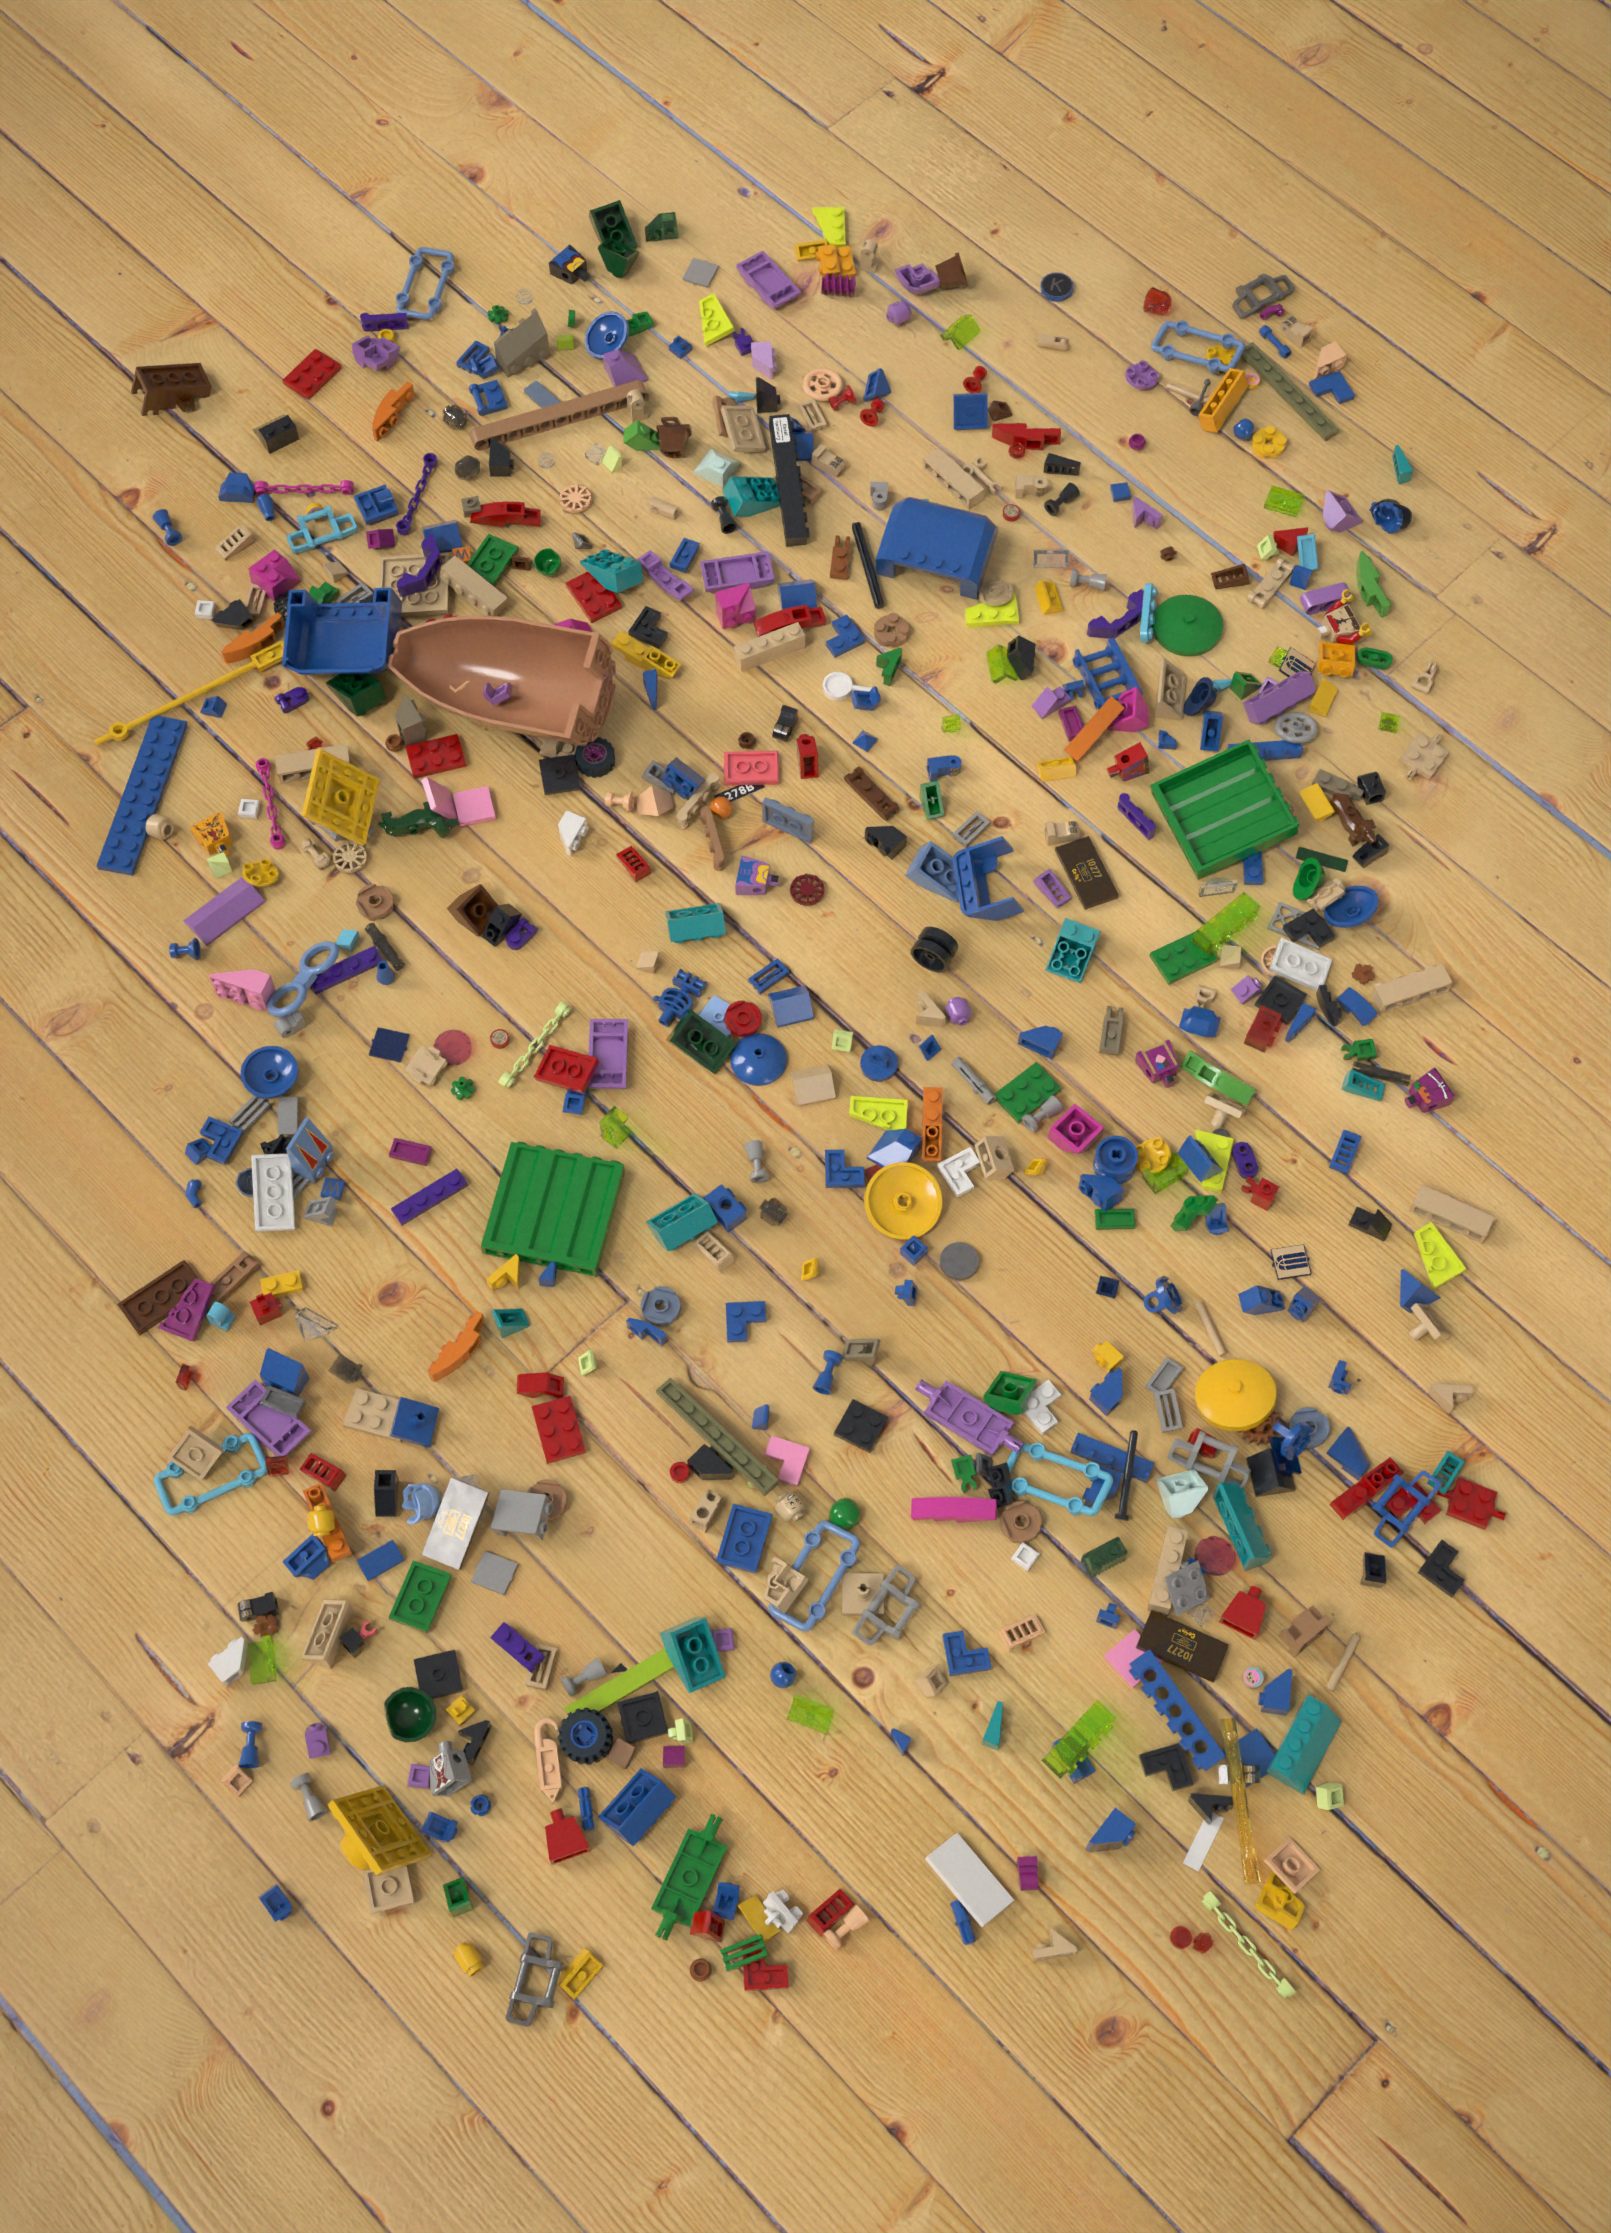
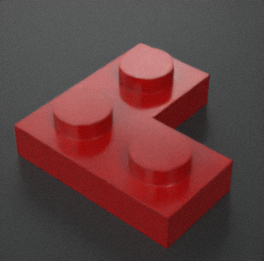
M1417 1482L1412 1486L1426 1498L1428 1497V1494ZM1401 1488L1390 1498L1384 1508L1398 1519L1407 1511L1413 1509L1419 1500ZM1432 1499L1428 1507L1425 1506L1418 1515L1424 1524L1441 1512V1509Z
M758 1944L748 1945L746 1947H743L742 1950H745ZM762 1949L744 1955L743 1960L762 1953ZM765 1958L743 1966L745 1991L789 1989L787 1965L765 1966Z

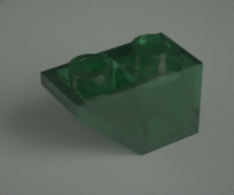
M675 212L660 213L645 227L646 242L678 238Z

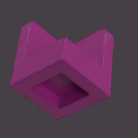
M393 529L366 531L368 549L395 546Z

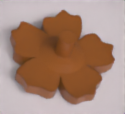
M1360 963L1356 964L1354 972H1352V978L1356 981L1359 980L1360 984L1373 981L1375 978L1374 972H1371L1373 967L1370 965L1362 967Z
M269 1614L267 1618L264 1615H258L255 1618L258 1623L254 1625L252 1630L255 1635L260 1634V1637L266 1640L270 1638V1633L274 1635L278 1631L274 1615Z

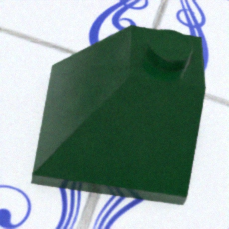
M609 238L598 246L607 271L617 278H623L629 273L640 253L613 238Z

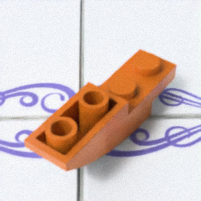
M407 381L397 392L391 389L379 404L372 426L375 441L384 437L387 431L396 425L399 420L397 413L415 396L412 383Z
M277 612L269 617L252 634L248 630L239 634L233 642L226 645L221 651L224 662L227 664L247 659L251 655L277 642L275 634L285 627L282 615Z
M923 1087L922 1161L941 1162L943 1087Z
M475 1311L473 1316H469L466 1321V1328L458 1334L456 1343L449 1340L446 1345L441 1347L436 1362L433 1361L428 1369L431 1381L436 1382L459 1368L474 1353L482 1341L478 1333L485 1322L482 1313Z
M322 1482L303 1490L311 1511L314 1510V1506L326 1505L327 1509L334 1512ZM335 1512L334 1530L330 1531V1535H322L333 1563L352 1555Z

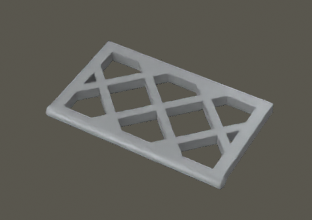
M1279 902L1267 929L1289 938L1283 929L1273 926L1274 922L1281 921L1282 925H1285L1284 919L1291 917L1295 919L1297 915H1302L1306 912ZM1285 908L1291 913L1282 916L1280 910ZM1323 920L1326 923V925L1330 928L1331 924ZM1309 934L1297 940V942L1318 951L1320 949L1317 944L1308 941L1307 938H1310Z

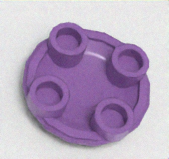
M1142 360L1127 368L1125 377L1127 382L1133 387L1149 389L1156 385L1159 373L1147 361Z

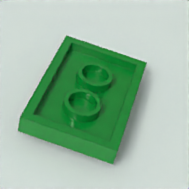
M488 534L467 565L492 586H495L512 562L511 557L516 556L519 548L514 544Z
M1199 930L1154 950L1149 955L1168 985L1217 962L1216 956Z
M1035 1062L994 1093V1095L997 1097L996 1101L1019 1124L1022 1122L1024 1115H1031L1050 1096H1056L1060 1093L1062 1088Z
M413 1560L390 1612L389 1620L428 1633L452 1575Z

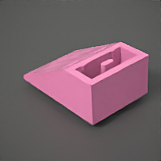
M249 969L209 975L218 997L232 999L241 1005H250L256 1010L268 1011V1000L276 991L270 974Z

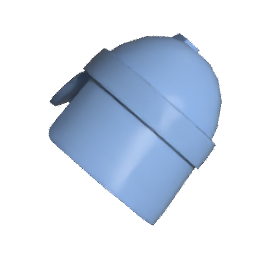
M429 1483L408 1484L403 1490L404 1502L402 1507L409 1511H415L416 1514L408 1518L407 1523L415 1524L436 1516L443 1500L438 1488Z

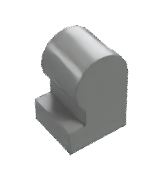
M871 482L870 496H872V506L875 510L882 511L887 507L888 482Z
M296 1010L289 1015L279 1017L274 1022V1027L282 1038H287L305 1028L306 1024L302 1015Z

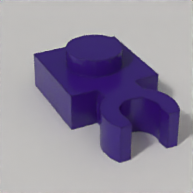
M740 328L741 334H737L734 331L733 339L740 355L744 356L751 353V343L754 341L750 335L745 336L744 328Z

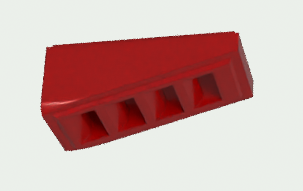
M632 846L616 854V857L635 882L651 874V867ZM630 852L632 853L631 855H629V856H627V857H625V858L623 857V856L627 855V854L630 853Z
M312 1453L309 1454L299 1469L319 1483L322 1482V1485L334 1492L346 1477V1474L341 1469ZM316 1461V1462H317L316 1465H315V1466L313 1467V1469L310 1471L309 1469L311 1468V1466H312V1465L314 1464V1462Z
M839 1889L809 1914L807 1923L821 1937L826 1930L831 1929L855 1904ZM837 1898L845 1906L844 1908L835 1901ZM830 1904L838 1912L837 1914L829 1907ZM823 1911L829 1915L830 1920L822 1913Z

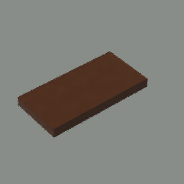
M183 1260L117 1305L140 1336L169 1316L168 1313L172 1308L176 1307L181 1300V1296L195 1278L198 1279V1277L187 1262Z

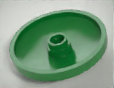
M1195 595L1173 596L1162 602L1154 613L1155 624L1152 625L1157 642L1167 651L1176 655L1190 657L1205 654L1212 650L1221 638L1223 631L1222 616L1211 602Z

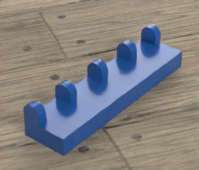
M1284 740L1252 742V745L1256 744L1259 750L1258 755L1260 759L1263 758L1265 761L1301 758L1303 753V746ZM1228 744L1227 749L1238 744Z
M1077 1434L1071 1448V1454L1124 1474L1126 1451L1083 1434ZM1135 1455L1132 1478L1147 1483L1154 1462Z

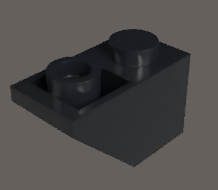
M239 599L231 602L224 611L217 612L211 620L218 627L243 630L256 619L247 606Z
M1018 635L1008 643L1007 659L1018 678L1024 680L1034 671L1036 644Z
M875 826L865 829L866 842L871 846H875L883 856H887L891 860L906 847L907 836L894 826Z
M509 903L496 906L481 937L494 947H497L517 925L522 913Z
M706 1444L702 1445L687 1460L689 1468L701 1480H731L734 1477L733 1466L726 1460H721L718 1457L719 1453L712 1446L709 1448Z
M375 1470L374 1501L376 1517H396L399 1477L396 1470Z

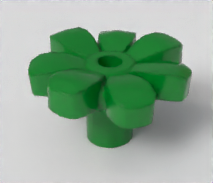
M499 305L493 306L492 310H489L487 313L489 321L493 322L495 320V324L507 321V316L509 315L508 310Z
M459 1077L458 1082H452V1095H456L457 1100H462L463 1096L469 1099L471 1097L470 1093H475V1087L472 1086L473 1081L471 1079L465 1081L464 1077Z

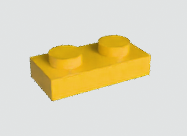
M299 1270L260 1279L264 1295L272 1292L273 1297H279L303 1291Z

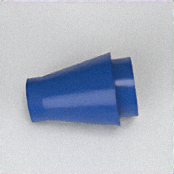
M269 494L258 496L256 504L265 520H274L273 498Z
M381 961L377 964L376 979L383 985L391 984L395 978V973L386 961Z

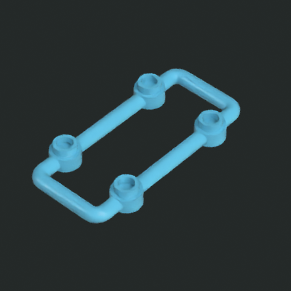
M246 1433L239 1437L230 1435L225 1438L224 1444L220 1446L224 1448L223 1452L235 1453L240 1450L241 1444L249 1441L260 1469L253 1472L251 1470H243L239 1474L238 1479L196 1498L186 1496L182 1499L181 1504L176 1507H172L162 1480L168 1477L180 1478L184 1474V1469L171 1461L167 1465L166 1470L159 1472L154 1477V1485L166 1513L172 1516L182 1512L192 1514L198 1510L200 1504L240 1486L245 1488L252 1487L256 1479L264 1476L269 1469L257 1437L252 1433Z
M1024 1443L1018 1454L1012 1450L1007 1460L1010 1473L1021 1451H1025L1035 1461L1047 1459L1081 1471L1089 1480L1093 1481L1098 1478L1105 1480L1092 1508L1083 1505L1080 1498L1073 1497L1068 1500L1032 1487L1022 1477L1014 1480L1011 1479L1012 1489L1015 1494L1022 1496L1028 1493L1066 1507L1069 1513L1074 1516H1078L1081 1513L1088 1516L1098 1514L1113 1484V1477L1108 1472L1100 1470L1097 1463L1089 1462L1085 1465L1046 1451L1041 1443H1034L1032 1445Z

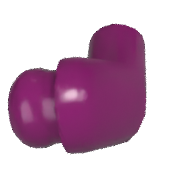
M1281 304L1269 306L1260 313V318L1266 320L1275 312L1277 316H1281L1285 313V310Z

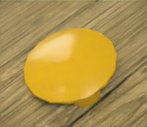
M1221 344L1215 345L1207 349L1206 359L1218 358L1221 364L1229 365L1236 350L1234 348L1225 349Z
M264 858L260 861L245 863L242 876L247 883L262 887L275 883L279 878V871L271 864V860Z
M1159 1137L1146 1140L1135 1146L1138 1153L1136 1167L1143 1173H1158L1165 1169L1170 1162L1171 1150L1167 1143Z

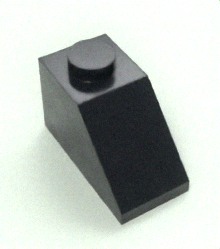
M756 377L757 413L777 412V405H781L776 387L760 377Z
M491 438L489 454L490 477H511V470H514V459H511L510 452L494 438Z

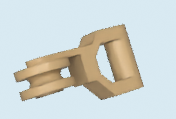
M1430 660L1426 671L1422 675L1415 677L1411 687L1428 694L1438 662L1435 661L1433 664V660ZM1423 679L1427 681L1428 685H1423L1418 681Z
M1198 985L1194 996L1196 998L1194 1006L1204 1008L1205 1004L1212 1003L1216 990ZM1200 993L1205 994V995H1208V996H1210V997H1208V998L1202 997V996L1200 995Z

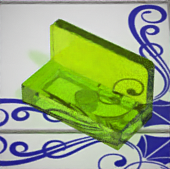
M968 314L957 319L940 336L943 341L951 339L956 349L960 350L980 332V328L973 316Z
M1000 644L986 652L991 681L995 684L1006 677L1014 681L1018 680L1017 674L1007 659L1008 648Z
M271 1635L262 1636V1641L248 1644L250 1681L252 1685L277 1681L274 1640Z
M794 1694L787 1720L826 1735L834 1716V1709Z

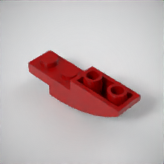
M998 423L992 425V438L1018 448L1043 450L1044 445H1060L1061 428L1027 429V423Z
M505 501L480 505V512L470 514V523L505 527V523L540 527L541 509L526 508L525 502Z
M802 605L771 613L755 620L753 624L757 636L760 637L797 622L801 628L825 625L827 620L822 607L808 608L807 605Z
M1389 1457L1362 1477L1359 1482L1334 1499L1330 1506L1344 1520L1384 1491L1394 1481L1393 1477L1396 1474L1401 1476L1404 1471Z

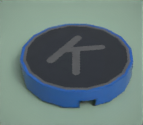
M1050 273L1043 277L1040 291L1048 300L1064 301L1073 292V282L1066 274Z

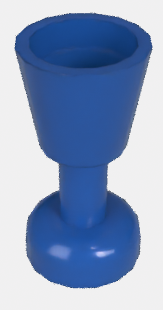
M166 509L156 511L152 518L162 530L166 531L165 541L167 545L175 546L179 544L183 537L179 531L171 528L172 522Z
M826 1350L823 1354V1359L827 1362L825 1370L819 1374L812 1389L820 1394L830 1395L834 1377L832 1371L834 1365H839L842 1362L843 1356L838 1352Z
M256 1721L242 1722L241 1730L247 1733L246 1746L242 1749L238 1766L250 1769L258 1768L260 1764L258 1747L255 1746V1733L261 1732L262 1723Z

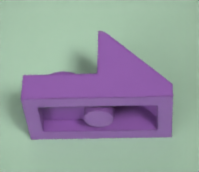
M1136 496L1133 498L1132 516L1134 528L1144 521L1147 525L1157 530L1161 526L1163 515Z
M1061 686L1053 691L1047 687L1032 704V708L1043 719L1070 703L1071 697Z

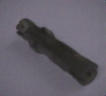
M375 923L368 924L365 931L373 940L372 943L381 950L395 971L403 969L405 963L388 943L385 934L379 931Z
M1354 1061V1067H1352L1353 1070L1368 1077L1407 1087L1409 1085L1407 1080L1411 1078L1410 1074L1379 1068L1375 1064L1367 1065Z

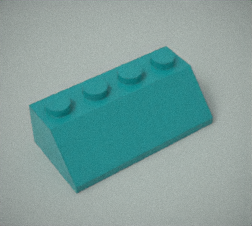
M1238 1483L1218 1484L1213 1494V1499L1244 1570L1248 1571L1267 1564L1272 1555L1269 1545L1265 1544L1262 1539L1263 1532L1261 1527L1256 1525L1254 1521L1255 1514L1252 1507H1248L1246 1503L1247 1497L1244 1489L1240 1488Z
M1308 1694L1302 1701L1266 1772L1303 1795L1341 1720L1326 1704Z

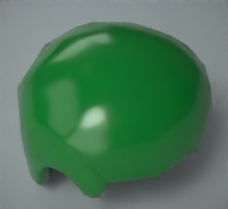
M547 548L542 549L536 554L534 566L542 575L551 577L560 571L562 561L555 551Z
M841 1498L830 1508L829 1522L846 1531H850L858 1523L861 1509L852 1499Z

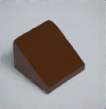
M993 400L988 407V412L993 421L1012 416L1007 402Z
M511 557L513 569L530 571L532 563L530 558Z

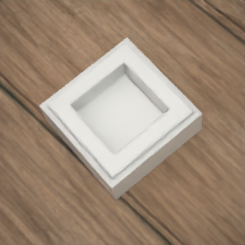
M197 600L195 618L213 619L216 607L215 601Z
M241 799L238 816L240 818L257 819L260 801Z
M1022 1542L1012 1556L1011 1561L1028 1572L1040 1554Z

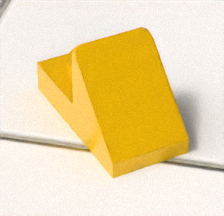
M515 1254L486 1279L488 1287L493 1292L497 1288H502L507 1280L519 1289V1256Z

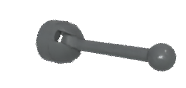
M1209 379L1204 381L1205 386L1199 400L1193 402L1190 406L1189 412L1194 416H1198L1204 407L1201 402L1207 387L1211 384Z

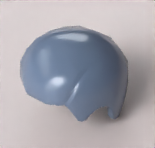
M247 1168L238 1174L235 1183L242 1195L253 1197L252 1168Z

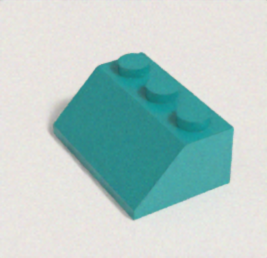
M720 903L665 911L671 942L683 943L688 939L698 941L707 936L717 938L721 937L722 934H726Z
M696 1193L646 1221L655 1238L667 1251L677 1249L680 1244L693 1240L697 1234L710 1230L714 1224L718 1223L710 1204Z

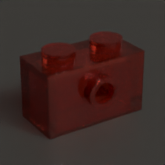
M1261 1005L1246 1035L1244 1044L1265 1053L1267 1047L1271 1048L1275 1041L1274 1033H1279L1283 1024L1280 1021L1282 1014Z

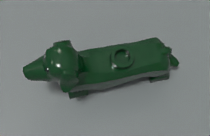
M427 801L423 803L424 809H415L399 818H391V811L381 814L383 822H379L378 825L385 830L386 834L393 837L405 834L416 835L420 830L432 828L440 838H445L450 834L452 828L459 825V822L456 819L443 820L442 815L430 809L429 802Z

